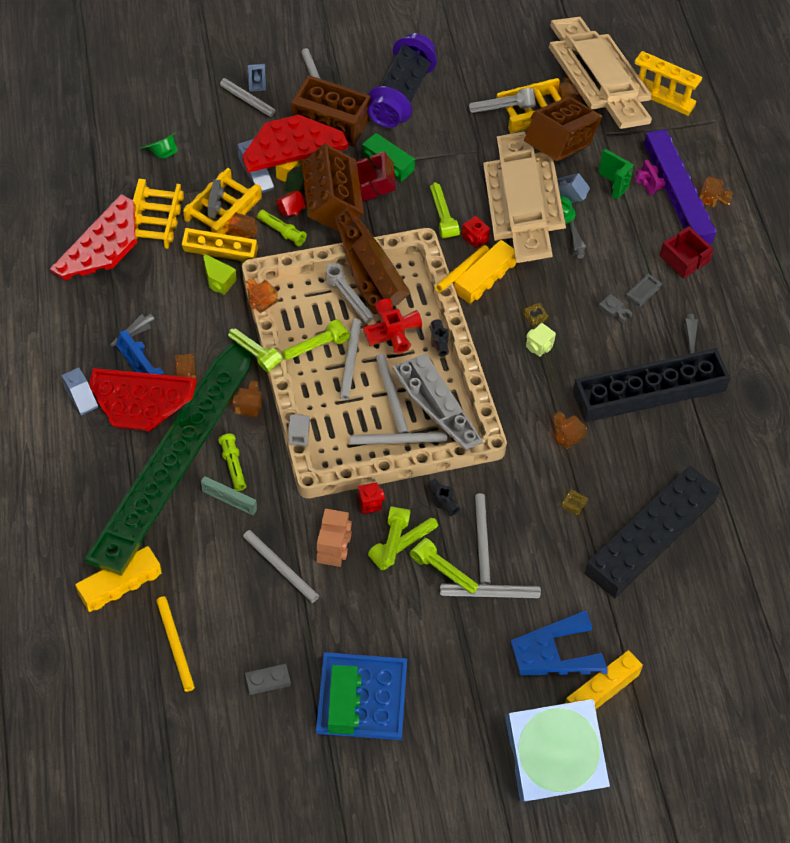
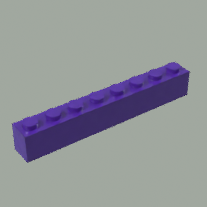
M666 129L646 133L644 146L653 165L657 166L659 170V178H663L666 182L664 188L683 228L685 229L690 226L708 244H712L716 235V228L710 221L709 213L703 207L702 199H699L697 195V189L693 186L690 175L685 170L684 162L678 156L677 148H674L671 136L668 135Z

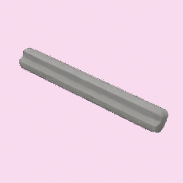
M225 78L220 82L221 87L269 117L274 115V108Z

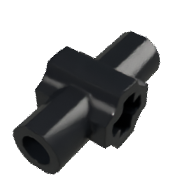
M433 320L431 322V345L436 348L437 355L443 357L449 354L448 329L443 328L441 320Z
M437 478L431 480L428 483V488L435 496L434 504L436 507L445 509L450 516L458 513L460 507L452 498V488L442 485Z

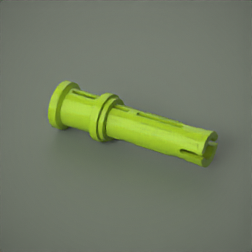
M263 209L258 213L257 219L280 232L283 238L295 242L296 246H301L305 242L306 232L297 230L293 224L282 222Z
M225 434L218 439L223 449L222 456L227 460L234 490L242 491L246 488V484L238 459L240 452L235 445L236 438L234 434Z

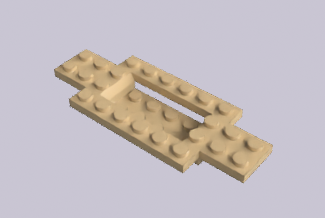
M581 17L551 20L550 26L560 41L550 42L549 49L590 109L606 107L620 129L650 124L652 118L641 102L649 101L652 95L610 35H599L596 31H590ZM578 53L600 83V91L575 56Z
M525 131L497 136L500 160L483 163L495 241L513 238L517 263L553 257L548 231L566 228L554 160L542 152L534 153L533 146L524 141Z

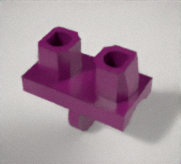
M644 160L643 166L637 171L635 181L638 184H643L649 195H654L656 190L663 189L666 182L663 178H658L659 170L657 166H652L649 160Z

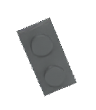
M213 179L208 202L209 218L216 219L217 212L221 210L220 198L224 196L221 180Z
M286 664L245 673L249 695L291 686Z

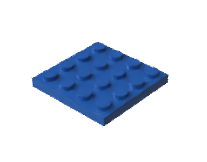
M324 652L316 734L402 740L407 659ZM332 665L358 666L357 674H362L361 687H357L356 694H360V707L355 708V714H359V727H354V734L328 733Z

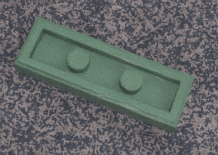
M206 476L201 480L202 492L251 515H254L257 511L255 499Z

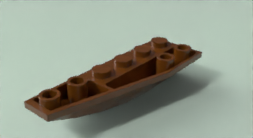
M346 207L335 217L356 286L373 314H377L378 312L375 310L377 302L382 299H390L392 305L396 306L410 294V291L373 235L349 207Z

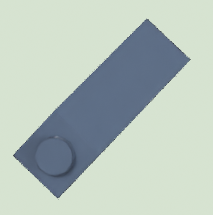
M254 139L238 144V158L246 173L247 170L243 163L242 155ZM267 168L247 173L253 186L255 184L261 186L262 193L274 190Z

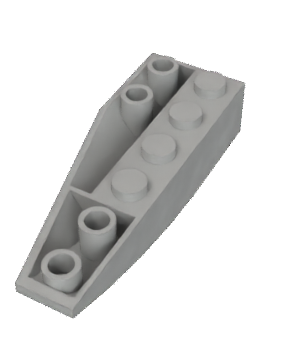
M426 353L393 366L392 369L409 396L463 449H470L483 442Z

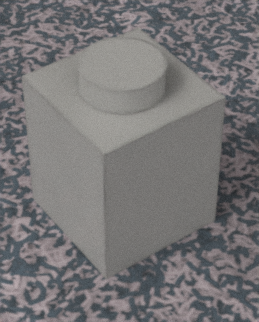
M302 414L290 415L289 445L308 446L310 416Z

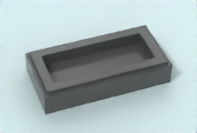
M647 274L626 294L625 298L640 308L661 288L662 283L650 274Z

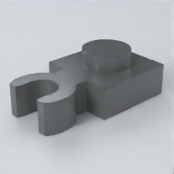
M612 294L606 297L598 306V309L610 318L618 317V321L622 324L626 322V318L623 316H627L629 319L632 317V312L624 309L625 304Z

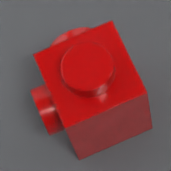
M291 191L275 200L282 216L298 215L302 212L301 209L306 207L304 203L305 198L299 191Z
M477 216L463 224L462 237L465 238L468 244L478 248L488 242L490 228Z
M374 482L358 486V501L362 514L381 511L382 501L385 500L383 489H379L378 483Z

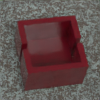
M384 151L370 156L371 161L378 168L377 170L368 158L357 161L361 196L364 202L378 197L379 193L384 195L396 190L394 163Z
M688 226L677 233V237L674 235L663 242L660 257L684 279L695 272L696 268L700 269L710 262L714 248Z

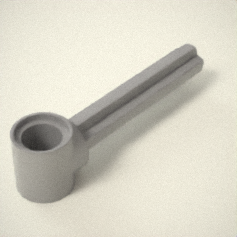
M525 88L519 90L517 95L470 103L469 109L471 113L516 105L523 109L536 106L534 89Z
M337 263L329 264L326 267V284L331 287H337L362 320L370 322L373 319V314L345 281L346 276L342 273V267Z

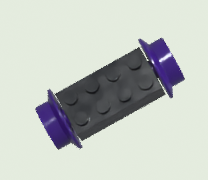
M412 33L395 42L393 46L394 57L379 86L371 89L368 93L371 96V104L368 108L369 116L380 126L392 128L410 118L412 114L411 101L425 74L430 73L436 67L435 46L424 35Z

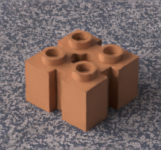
M325 509L317 541V563L341 567L342 560H346L347 544L350 543L352 534V521H349L348 512Z

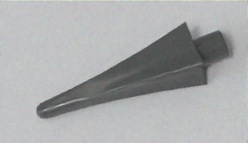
M570 221L573 256L577 255L579 259H582L585 255L584 249L586 245L579 236L574 222Z
M141 314L125 331L132 337L151 329L149 323L155 319L152 314L146 317ZM118 338L111 343L112 347L116 345Z
M688 314L685 319L686 323L683 325L689 352L692 354L695 350L698 319H694V314Z

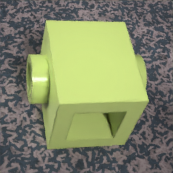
M541 323L538 327L528 332L526 347L530 352L540 357L543 353H548L551 350L556 333Z

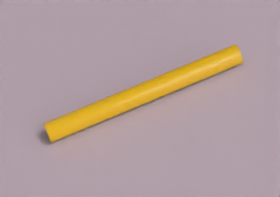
M486 245L479 248L435 285V290L440 293L486 254L489 248Z
M164 596L159 597L156 600L184 691L189 692L195 688L167 599Z

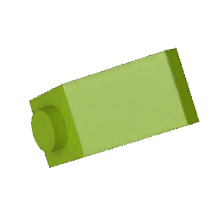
M205 254L203 256L204 268L209 288L225 295L237 281L236 269Z

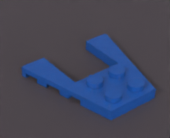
M587 611L580 612L511 640L520 675H547V672H559V675H568L567 672L580 671L581 674H591L590 671H602V674H607V666L602 653L561 661L553 639L592 630Z

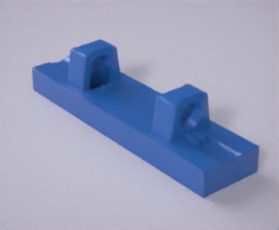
M127 331L119 333L116 346L134 372L164 374L161 368H153L143 354L145 346L142 342H134Z

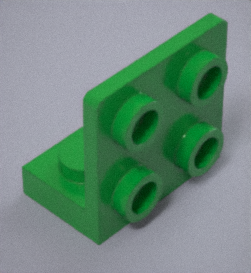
M604 149L598 173L614 182L612 197L618 200L629 188L634 164Z

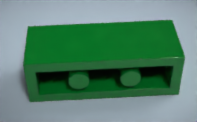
M375 133L362 144V156L368 158L370 162H372L370 159L372 155L383 151L394 163V175L398 181L402 182L415 171V158L379 134Z
M332 665L328 733L354 734V727H359V714H355V708L360 707V694H356L357 687H361L362 674H357L358 666Z

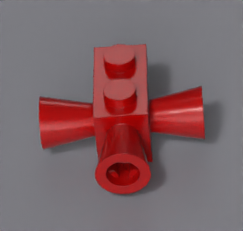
M390 299L380 300L376 303L375 310L381 316V322L363 327L368 344L371 346L392 340L394 352L398 354L404 353L411 347V343L405 336V329L422 328L420 313L418 310H415L402 317L399 309L393 310Z

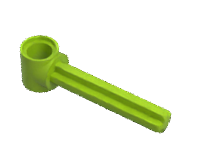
M435 182L430 186L441 220L439 223L441 239L459 236L458 222L450 217L441 186Z
M333 320L327 325L326 332L283 350V358L289 360L327 342L342 344L349 339L350 332L340 320Z
M229 330V338L256 356L259 365L266 372H270L283 360L279 352L273 347L270 349L262 348L239 330Z
M390 507L388 517L390 531L382 563L386 564L387 567L394 565L402 529L408 527L409 509Z
M430 518L400 537L397 553L438 527L436 519ZM381 543L373 546L368 552V556L380 570H385L388 567L382 563L386 544L382 545Z
M424 538L410 551L411 557L418 564L430 563L470 594L477 591L478 584L436 554L437 549L429 539Z

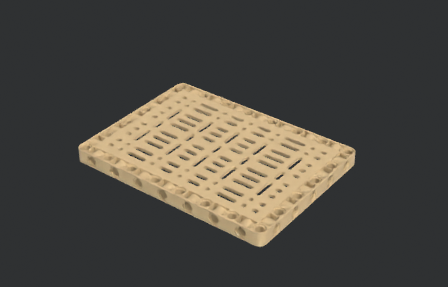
M430 228L374 237L395 268L396 265L401 266L400 269L396 268L401 278H404L403 281L410 291L414 307L410 308L405 298L395 308L400 310L402 317L415 310L419 311L422 319L421 331L424 340L419 339L416 328L405 329V336L411 343V347L404 353L414 352V354L389 359L387 356L398 354L394 352L393 346H388L387 341L378 343L380 347L378 349H375L374 345L369 346L363 329H360L357 346L359 352L356 353L352 377L355 389H350L348 400L363 398V400L350 403L335 404L336 402L345 401L340 399V392L336 391L333 379H338L341 387L344 367L325 370L329 367L345 364L349 339L342 343L345 355H340L336 342H327L312 349L313 361L308 360L306 352L298 355L299 364H295L293 358L285 360L282 355L283 350L310 339L317 334L326 332V327L331 322L326 302L331 304L335 320H340L349 332H351L353 319H360L361 326H370L381 322L379 313L373 314L367 302V308L373 314V319L370 322H364L338 288L326 284V267L331 263H337L342 267V273L346 276L345 281L350 287L355 286L356 288L352 290L358 297L362 296L352 276V270L343 243L249 259L242 265L243 281L260 346L269 349L273 347L283 358L267 374L297 489L303 498H314L358 489L360 485L374 482L383 484L500 460L505 455L506 437L453 283L440 293L435 290V285L446 277L449 271L437 235ZM319 279H323L324 282L320 283ZM309 281L311 285H306L305 282ZM290 284L293 285V288L291 289L288 288V285ZM416 286H421L427 305H422ZM275 287H279L280 290H279V291H275L274 288H275ZM331 291V293L305 297L308 294ZM339 300H343L349 317L348 320L343 318ZM312 305H317L322 325L317 324ZM295 308L300 310L304 328H299ZM282 310L287 313L290 331L285 330L281 315ZM436 319L442 321L443 328L448 329L449 354L443 357L438 356L436 348L431 345L429 326ZM324 345L329 346L331 358L326 357ZM426 353L449 390L456 392L462 410L483 442L465 450L457 442H453L451 440L452 437L447 433V442H438V446H434L433 442L367 444L348 448L347 446L350 445V435L347 432L343 413H348L353 435L399 434L388 395L372 397V395L387 393L377 361L362 363V361L376 359L378 354H385L397 392L405 388L392 369L393 366ZM440 358L445 359L448 371L443 370ZM362 373L366 374L369 384L367 387L363 385L360 375ZM315 382L320 383L323 395L317 394ZM301 385H306L309 398H304ZM407 391L397 392L409 433L438 428L439 430L428 433L446 432L431 417L430 420L425 419L422 408L409 396ZM407 400L411 402L417 421L415 423L410 419L405 403ZM372 407L376 408L381 424L380 430L376 429L370 409ZM357 410H361L363 413L367 432H363L361 429ZM302 414L310 416V420L315 419L321 441L317 442L315 440L310 422L308 446L289 445L290 415ZM326 416L330 418L335 435L334 439L329 437L324 420ZM419 444H423L425 448L421 449ZM405 447H410L411 451H406ZM388 451L389 455L385 456L383 452ZM369 454H374L375 458H370ZM359 456L361 461H356L355 457ZM341 460L342 465H337L336 461ZM327 463L328 467L323 468L322 464Z

